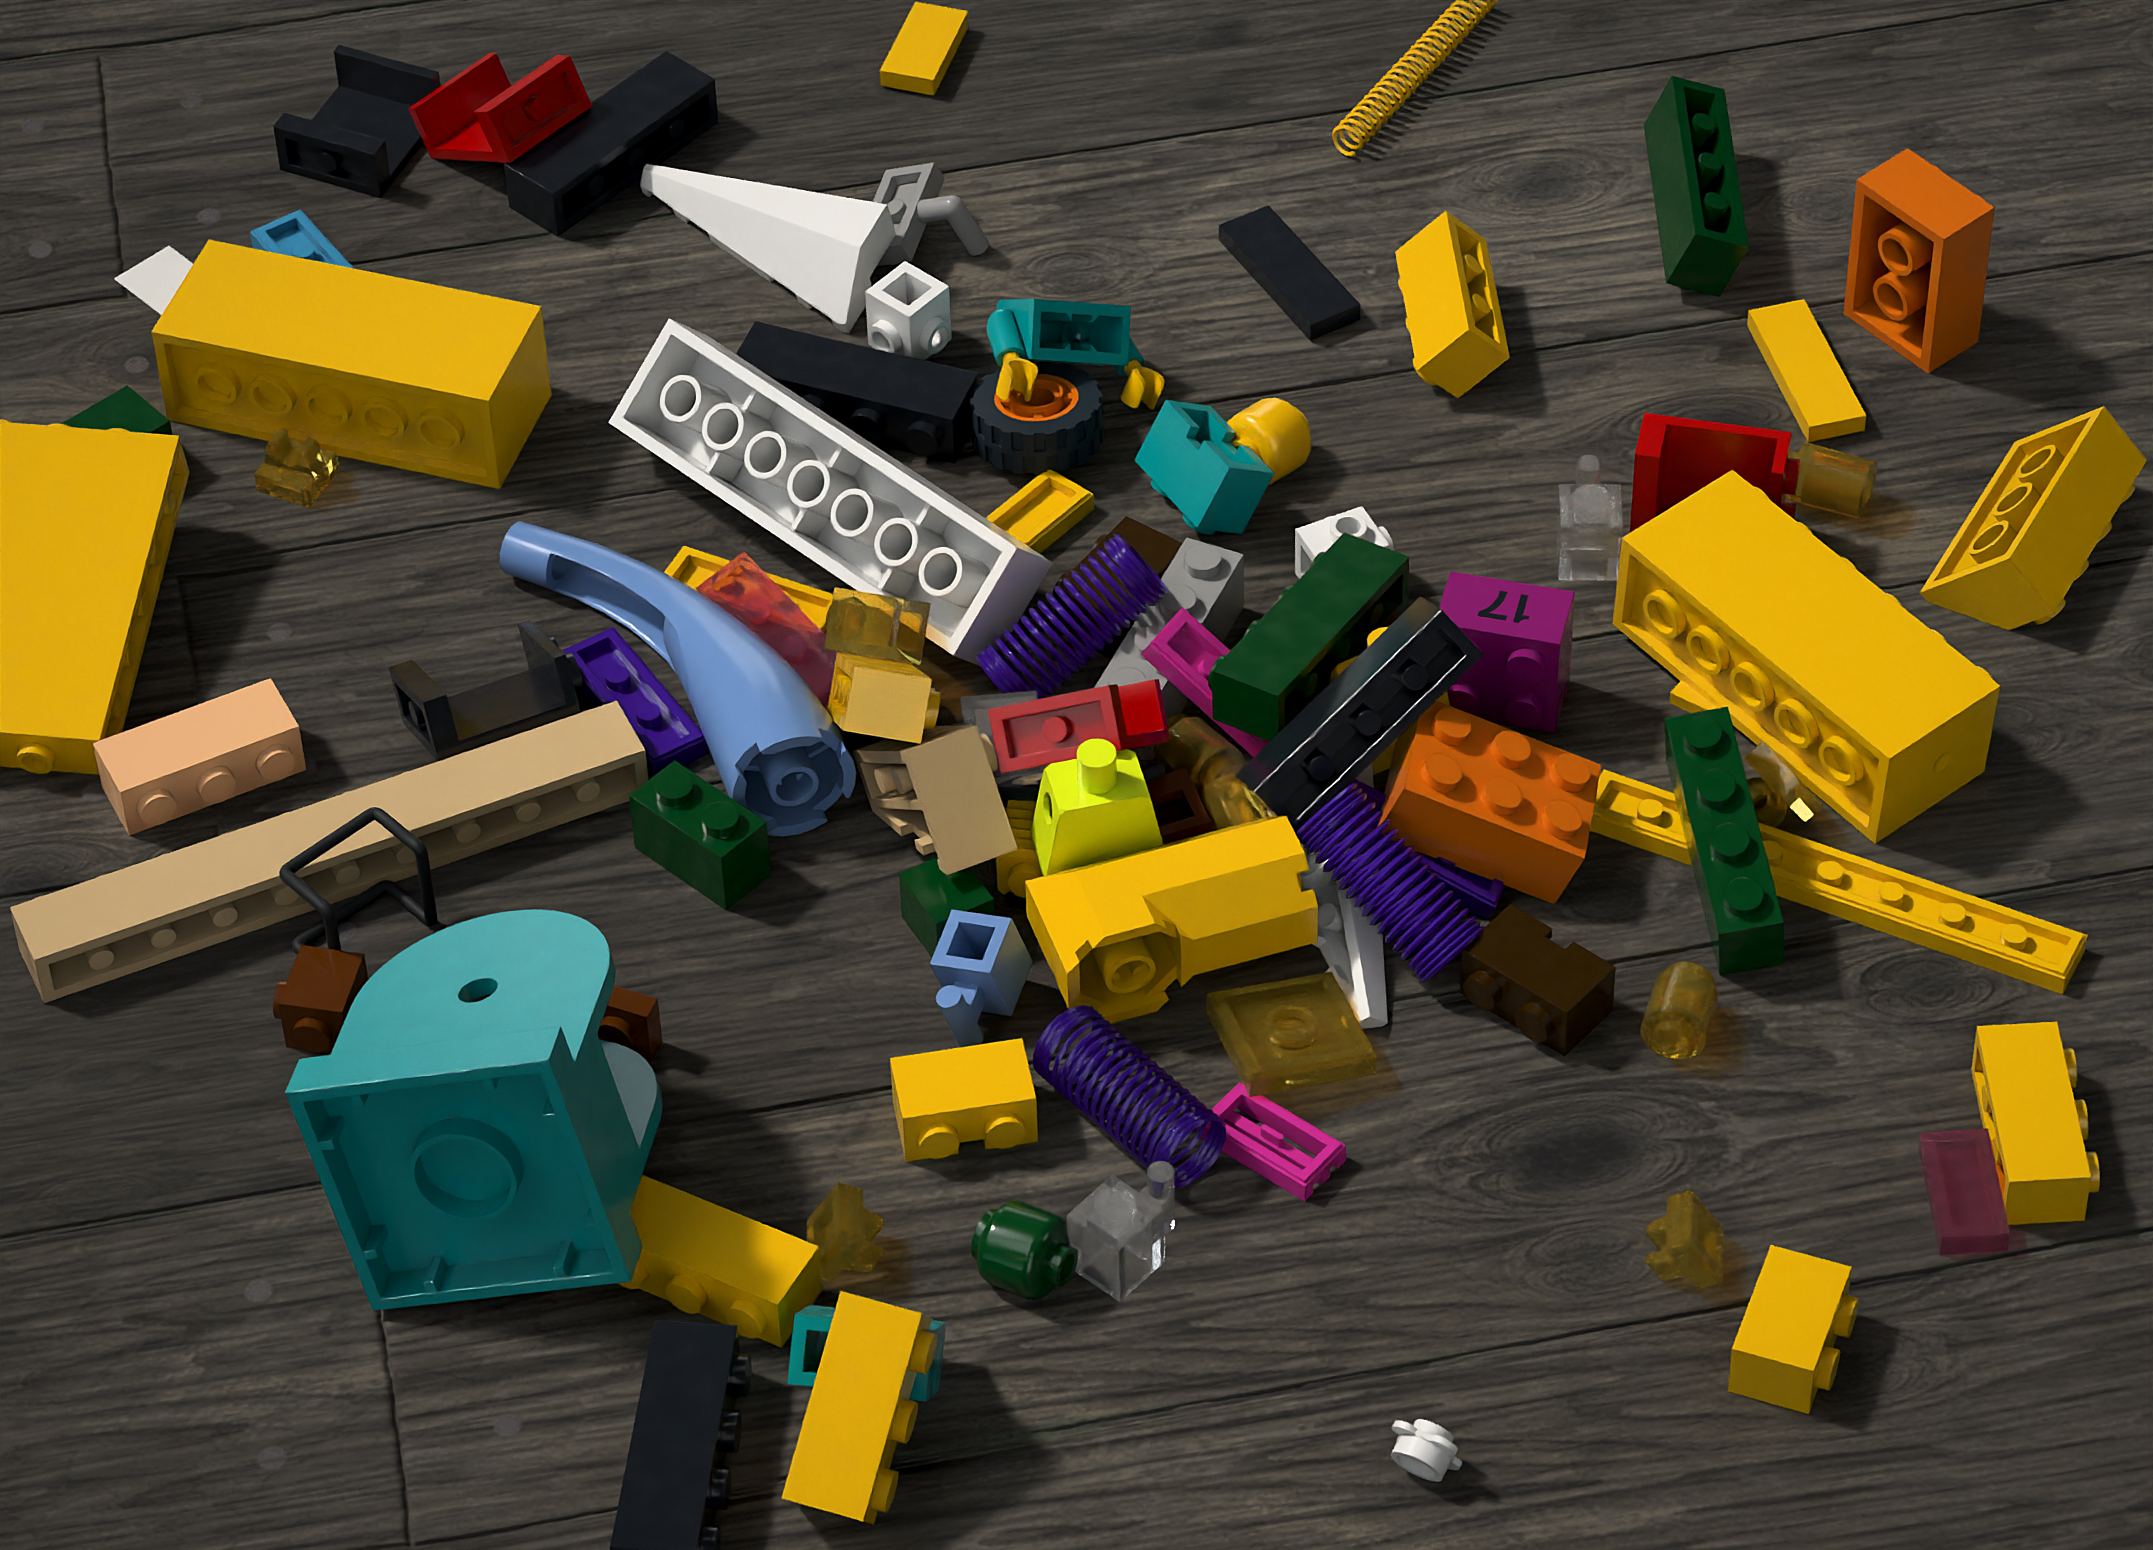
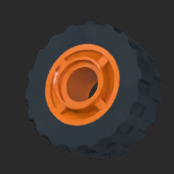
M1033 362L1038 367V374L1029 402L1025 400L1022 393L1012 389L1010 390L1008 400H1002L996 395L1001 368L996 369V372L991 375L987 374L981 379V383L978 386L975 385L972 390L970 407L973 447L975 451H979V457L985 462L989 461L993 464V467L1000 470L1007 469L1016 474L1035 473V475H1041L1050 469L1059 473L1069 470L1072 466H1080L1087 462L1088 457L1094 456L1099 451V444L1103 443L1104 440L1103 395L1097 380L1091 379L1086 371L1082 369L1077 370L1072 368V365L1065 363Z

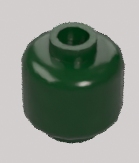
M1021 1200L1008 1201L998 1209H990L986 1212L974 1231L971 1243L972 1257L977 1260L980 1276L990 1285L1028 1300L1044 1298L1057 1285L1061 1287L1067 1284L1076 1269L1078 1261V1251L1072 1247L1073 1236L1069 1223L1057 1214Z

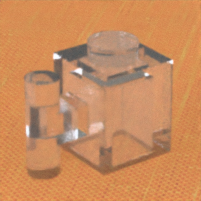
M1583 455L1578 458L1575 484H1559L1556 532L1558 580H1617L1623 537L1621 484H1600L1601 460L1594 455Z
M1156 1161L1150 1164L1147 1169V1186L1140 1192L1114 1175H1111L1067 1215V1231L1070 1246L1078 1251L1075 1272L1119 1302L1165 1262V1234L1171 1232L1175 1227L1174 1168L1170 1163Z

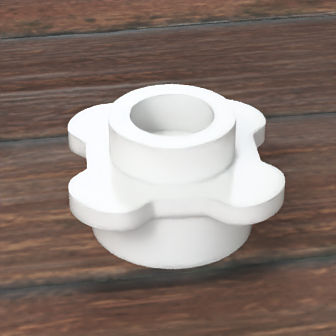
M1423 1419L1415 1420L1413 1425L1401 1420L1394 1422L1392 1430L1399 1437L1391 1453V1458L1399 1466L1418 1477L1436 1482L1442 1480L1447 1469H1460L1462 1461L1455 1456L1458 1447L1452 1443L1454 1438L1447 1430Z

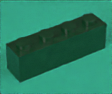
M1671 76L1644 123L1666 284L1720 297L1749 249L1725 90Z
M1345 532L1326 552H1320L1314 558L1309 570L1293 586H1287L1282 591L1277 603L1262 619L1255 620L1250 624L1239 643L1227 655H1221L1215 661L1208 679V686L1212 691L1213 720L1270 742L1330 684L1331 672L1337 664L1360 655L1367 648L1369 634L1378 628L1389 627L1409 605V556Z
M1728 706L1664 718L1666 764L1719 975L1784 964V921Z

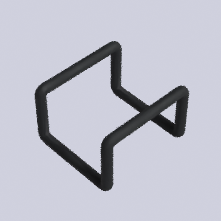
M372 807L365 810L280 868L279 876L281 880L323 916V920L293 940L292 949L295 954H298L301 945L307 946L325 933L328 949L342 951L338 924L384 893H388L424 924L432 926L437 922L438 917L427 848L421 840L381 808ZM376 820L414 852L423 906L393 881L382 880L335 911L329 902L294 873Z

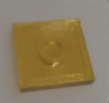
M1332 972L1207 993L1206 1012L1249 1097L1375 1075L1377 1056Z

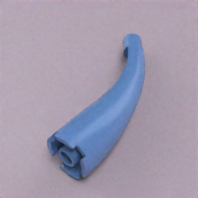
M518 521L510 527L500 550L501 570L505 574L556 591L602 611L628 627L659 653L677 674L691 703L728 796L766 821L769 836L798 835L813 830L828 821L824 811L834 804L842 793H844L846 798H850L855 786L856 770L854 761L838 726L809 684L775 649L746 625L694 588L625 554L594 542L524 521Z

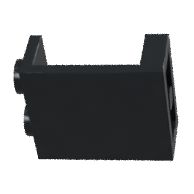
M338 45L334 50L338 88L314 118L310 120L284 112L273 126L280 170L381 198L424 143L408 108L441 86L439 72Z
M526 621L518 624L529 670L447 697V694L413 660L388 668L404 725L437 760H441L581 712L576 690L583 688V681L580 669L572 653L565 654L559 648L553 636L547 637L533 623Z

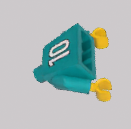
M1046 299L999 300L997 309L988 319L986 327L987 336L996 363L1001 367L996 395L1002 400H1008L1011 389L1022 393L1027 402L1031 400L1038 374V367L1032 362L1039 361L1069 365L1114 366L1120 376L1129 377L1120 397L1131 408H1138L1142 401L1149 409L1154 410L1163 390L1165 380L1158 372L1143 367L1145 359L1130 337L1131 306Z

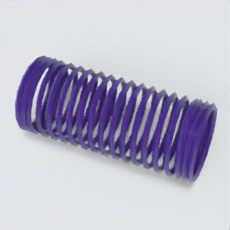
M1114 534V538H1109V542H1104V547L1122 571L1102 549H1097V554L1121 580L1135 600L1114 581L1093 556H1089L1088 561L1109 583L1126 607L1106 589L1086 564H1080V569L1102 592L1118 615L1098 597L1077 571H1072L1071 576L1094 600L1110 623L1091 606L1069 579L1063 578V584L1086 608L1102 631L1083 614L1060 586H1055V592L1079 617L1094 639L1076 623L1051 593H1046L1047 600L1071 625L1086 647L1068 631L1065 625L1043 601H1038L1039 608L1064 634L1078 655L1061 640L1036 609L1029 608L1031 616L1061 648L1070 663L1053 648L1027 616H1021L1023 624L1049 651L1062 670L1042 652L1018 623H1013L1012 628L1042 660L1052 676L1035 661L1010 631L1004 630V636L1035 669L1044 684L1028 670L1014 651L1001 638H996L995 642L998 647L1027 677L1036 692L994 646L987 645L986 650H981V655L977 654V661L982 669L1012 704L1046 698L1045 694L1054 695L1053 686L1056 688L1063 687L1062 679L1071 680L1070 671L1079 673V664L1088 665L1087 656L1089 658H1096L1097 653L1095 649L1105 650L1103 641L1113 643L1114 638L1112 634L1121 636V627L1130 628L1129 619L1139 621L1137 611L1144 614L1147 613L1146 604L1156 606V603H1159V599H1163L1164 595H1168V589L1162 580L1120 534Z
M1353 783L1319 810L1295 834L1300 844L1303 845V850H1308L1307 855L1319 852L1315 858V863L1320 864L1328 860L1323 866V872L1334 870L1331 874V881H1337L1344 877L1339 883L1338 890H1345L1351 886L1347 891L1346 899H1352L1359 895L1354 902V908L1362 907L1368 903L1362 910V916L1367 917L1374 913L1370 918L1369 925H1376L1383 921L1377 929V934H1384L1393 928L1385 937V943H1391L1399 938L1393 946V952H1398L1408 946L1401 954L1400 961H1406L1417 954L1409 962L1408 969H1411L1412 973H1416V978H1421L1420 983H1426L1456 958L1468 944L1481 934L1485 927L1480 926V922L1476 921V917L1471 916L1439 942L1468 914L1469 908H1463L1429 935L1461 904L1460 899L1454 900L1424 924L1453 896V891L1448 890L1414 917L1445 887V882H1439L1404 910L1437 878V873L1430 874L1394 903L1429 870L1430 864H1424L1389 892L1422 860V855H1417L1379 885L1414 851V846H1409L1368 879L1406 843V838H1400L1363 868L1398 834L1399 829H1393L1353 861L1391 825V820H1385L1364 839L1343 854L1383 816V811L1375 813L1359 828L1333 847L1375 807V802H1370L1348 822L1327 837L1367 799V793H1362L1363 788H1358V783Z
M1081 1005L1070 1008L1057 1016L1045 1028L1037 1041L1033 1053V1068L1038 1075H1041L1051 1086H1054L1058 1092L1062 1093L1066 1099H1069L1074 1106H1077L1082 1113H1085L1090 1120H1093L1098 1127H1101L1106 1134H1109L1113 1140L1117 1141L1121 1147L1133 1155L1136 1161L1141 1162L1144 1168L1149 1169L1152 1175H1155L1166 1187L1179 1188L1191 1184L1213 1165L1221 1153L1226 1140V1124L1222 1118L1218 1117L1211 1109H1208L1203 1102H1199L1196 1096L1191 1095L1188 1089L1183 1088L1180 1082L1175 1081L1172 1075H1168L1164 1068H1160L1156 1061H1152L1147 1054H1144L1132 1041H1129L1124 1034H1120L1118 1029L1112 1027L1110 1022L1105 1020L1093 1007ZM1089 1018L1093 1019L1092 1022L1080 1027L1067 1039L1057 1054L1053 1069L1050 1071L1051 1057L1060 1040L1081 1021ZM1092 1027L1091 1032L1082 1038L1072 1049L1063 1066L1058 1068L1067 1048L1080 1034ZM1114 1048L1112 1055L1100 1065L1107 1053ZM1128 1052H1132V1055L1127 1057ZM1122 1055L1120 1061L1116 1065H1114L1107 1073V1071L1112 1066L1116 1058ZM1130 1062L1128 1068L1116 1078L1123 1066ZM1096 1069L1091 1079L1083 1084L1085 1078ZM1137 1069L1135 1076L1123 1086L1130 1074ZM1105 1073H1107V1074L1103 1077V1079L1101 1080L1099 1086L1096 1087L1095 1089L1091 1090L1092 1087H1093V1085H1094ZM1145 1076L1143 1083L1130 1094L1123 1106L1115 1111L1117 1105L1132 1091L1137 1082ZM1116 1078V1080L1110 1085L1108 1091L1104 1095L1099 1097L1102 1090H1104ZM1078 1082L1077 1087L1073 1088V1084ZM1153 1083L1150 1091L1137 1102L1131 1113L1123 1117L1126 1110L1139 1099L1146 1087ZM1123 1086L1115 1099L1107 1104L1110 1097ZM1085 1090V1094L1080 1095V1092ZM1161 1090L1158 1098L1153 1100L1152 1103L1144 1110L1139 1120L1132 1123L1134 1117L1142 1109L1146 1107V1105L1149 1103L1154 1094ZM1179 1093V1097L1175 1098V1094ZM1094 1096L1093 1100L1088 1102V1099ZM1169 1097L1167 1103L1152 1117L1148 1125L1139 1131L1142 1124L1156 1111L1161 1102ZM1187 1100V1104L1182 1105L1183 1101ZM1101 1103V1107L1096 1109V1105ZM1176 1104L1174 1111L1160 1124L1156 1132L1147 1138L1150 1131L1163 1119L1168 1110ZM1195 1107V1111L1190 1112L1191 1108ZM1109 1110L1108 1115H1104V1112ZM1184 1111L1183 1116L1171 1126L1175 1118ZM1117 1116V1120L1112 1122V1119ZM1211 1122L1209 1132L1198 1150L1181 1165L1166 1171L1168 1166L1182 1159L1196 1145L1203 1135L1207 1123ZM1125 1123V1127L1120 1129V1125ZM1199 1127L1191 1142L1178 1155L1170 1159L1173 1152L1186 1141L1191 1132ZM1133 1130L1132 1135L1128 1136V1132ZM1164 1133V1135H1163L1162 1138L1160 1139L1159 1143L1155 1144V1143L1157 1142L1158 1138L1160 1137V1135H1162V1134ZM1141 1137L1140 1142L1136 1143V1139ZM1149 1144L1148 1149L1144 1150V1146Z

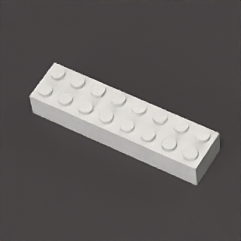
M670 318L608 422L953 656L979 666L977 654L981 655V650H986L987 645H992L999 652L1001 651L995 642L996 638H1001L1006 643L1007 639L1004 636V630L1012 633V624L1018 623L1053 562L709 336Z

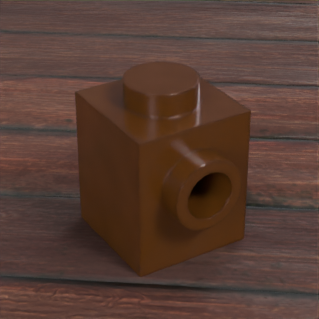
M305 945L300 946L288 980H280L278 982L273 999V1015L276 1019H281L286 1047L302 1049L311 1053L332 1052L355 997L369 980L365 955L363 953Z

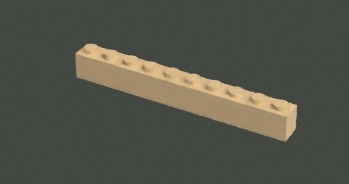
M614 701L12 906L10 910L19 950L43 1002L47 1003L316 910L281 880L279 876L280 868L369 808H381L421 840L427 848L431 870L630 801L629 795L649 780L646 751L619 703ZM374 820L294 874L327 902L333 904L359 895L382 880L397 882L417 875L418 871L414 852Z

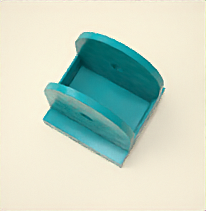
M515 910L470 919L427 936L389 960L364 984L349 1009L331 1055L299 1059L285 1094L373 1311L631 1282L642 1250V1244L632 1220L630 1209L660 1123L663 1099L652 1067L641 1055L626 1046L599 1040L597 1033L613 991L616 969L604 935L590 922L569 913L553 910ZM492 994L484 1000L472 1002L476 998Z

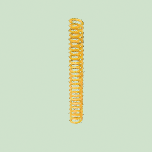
M1456 0L1452 3L1444 14L1416 41L1415 45L1411 46L1409 51L1394 64L1380 82L1376 83L1362 101L1334 128L1332 139L1335 147L1346 156H1355V151L1348 152L1339 145L1337 134L1339 133L1340 139L1347 147L1353 150L1362 149L1364 144L1368 143L1370 137H1373L1376 131L1380 130L1382 125L1387 122L1388 118L1392 117L1393 112L1398 111L1399 106L1403 105L1405 100L1410 98L1411 93H1414L1417 87L1427 80L1428 75L1432 74L1434 69L1439 67L1446 56H1449L1452 50L1456 49L1457 44L1461 43L1463 38L1467 37L1469 32L1474 29V26L1478 25L1480 20L1484 19L1486 14L1491 11V8L1496 6L1497 0H1492V2L1485 0L1486 3L1482 0H1473L1480 8L1476 7L1472 0H1467L1468 2ZM1467 7L1470 8V9L1474 12V14H1472V13L1467 9ZM1461 13L1464 14V15L1469 19V21L1466 20V19L1461 15ZM1455 19H1457L1458 21H1460V23L1463 25V27L1460 26V25L1456 22ZM1449 25L1454 27L1458 33L1453 31ZM1444 31H1445L1446 33H1448V34L1451 36L1452 39H1450V38L1444 33ZM1438 37H1439L1440 39H1442V40L1446 43V45L1443 44V43L1438 39ZM1433 44L1436 45V46L1440 49V51L1437 50V49L1433 46ZM1427 50L1430 51V52L1434 55V57L1431 56V55L1427 52ZM1421 56L1424 57V58L1428 61V63L1425 62V61L1421 58ZM1416 63H1418L1423 68V70L1416 65ZM1410 69H1412V70L1417 74V76L1414 75V74L1410 71ZM1404 75L1407 76V77L1411 80V82L1408 81V80L1404 77ZM1398 81L1401 82V83L1405 86V88L1402 87V86L1398 83ZM1343 130H1346L1348 136L1359 144H1350L1345 139L1343 135Z

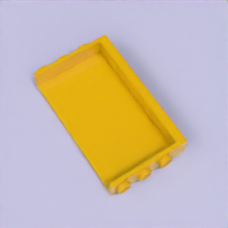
M0 419V767L22 768L36 774L59 771L99 775L93 743L122 733L190 473L178 435L130 432L121 428H111L108 430L74 428L58 423L50 425L22 424Z

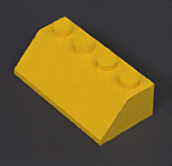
M2104 406L2015 441L1923 586L1920 594L1929 603L2008 631L2033 621L2038 625L2048 622L2064 608L2066 604L2064 596L2072 583L2087 570L2089 566L2087 559L2097 542L2103 539L2111 530V519L2120 504L2133 494L2135 490L2133 483L2145 465L2146 458Z

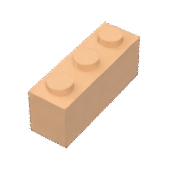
M271 678L93 743L101 786L129 836L306 770L299 725Z

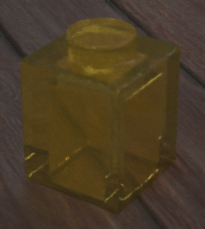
M834 587L832 604L826 615L827 634L824 649L920 665L931 603Z

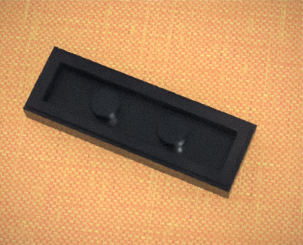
M1269 205L1219 225V241L1309 340L1360 320L1361 304Z

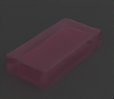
M1988 1129L1920 1132L1918 1151L1939 1255L2008 1251L2010 1230Z

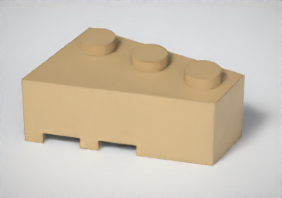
M977 725L935 726L934 731L923 729L921 744L887 738L852 751L872 811L899 835L904 836L914 832L919 836V839L914 840L916 849L924 856L936 851L939 869L946 875L1018 849L992 773L998 768L996 753L989 738L985 734L980 735Z

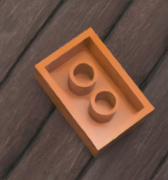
M1908 148L1858 178L1856 182L1843 314L1928 374L1978 343L1995 207Z
M1435 701L1395 742L1384 792L1386 795L1385 801L1381 807L1383 816L1380 818L1377 827L1385 820H1391V825L1381 834L1386 836L1393 829H1399L1398 834L1392 839L1393 841L1397 842L1402 837L1406 838V843L1403 846L1407 848L1414 846V850L1435 859L1441 857L1456 863V867L1492 881L1495 878L1502 881L1505 886L1555 905L1585 859L1601 765Z

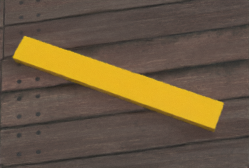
M1604 769L1599 777L1590 831L1692 866L1674 793ZM1758 822L1776 894L1779 897L2062 995L2086 950L2088 937L2086 934Z

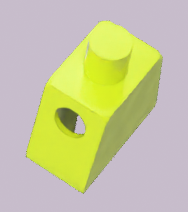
M1089 739L1078 747L1077 759L1051 763L1043 770L1031 827V840L1043 876L1163 845L1151 797L1136 752L1129 749L1116 751L1114 745L1107 740Z

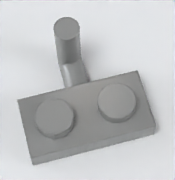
M935 162L885 171L873 202L888 205L896 236L877 266L896 265L904 261H912L928 222L947 220L968 253L972 256L980 255L988 248V239L962 199L955 195L938 197L945 178Z

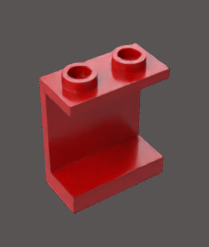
M489 53L409 107L408 110L431 158L511 163L592 107V104L570 55L554 56L511 86L497 53Z
M1644 413L1635 452L1630 533L1731 470L1735 471L1752 486L1761 489L1774 504L1795 520L1796 503L1785 502L1786 494L1796 495L1801 459L1789 457L1792 432Z
M1159 679L1119 687L1118 684L1107 685L988 709L1000 774L1044 767L1051 763L1077 759L1078 747L1089 739L1107 740L1114 745L1116 751L1132 750L1171 742Z

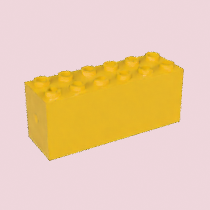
M214 240L207 241L151 331L166 416L170 421L500 489L552 395L541 306Z
M1729 471L1622 538L1612 624L1677 679L1685 682L1717 708L1728 706L1733 726L1874 844L1985 771L2000 685L1992 679L1986 670L1975 666L1949 645L1940 633L1929 629L1903 608L1894 596L1882 591L1862 575L1848 559L1836 554L1815 537L1806 525L1795 521L1774 504L1761 489L1752 486L1735 471Z

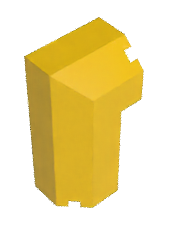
M1270 816L1025 881L1027 918L1068 1009L1081 1005L1091 1006L1110 1024L1157 1012L1169 1000L1165 989L1176 979H1178L1182 987L1197 974L1318 942V904L1314 889L1304 891L1300 874L1309 871L1305 852L1287 816Z

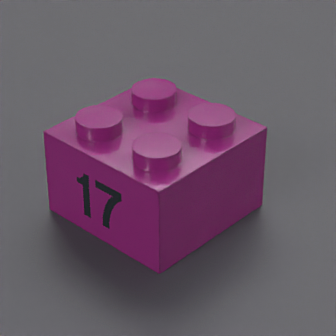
M1450 571L1439 608L1446 613L1483 654L1447 690L1450 706L1493 723L1555 733L1570 681L1575 591Z

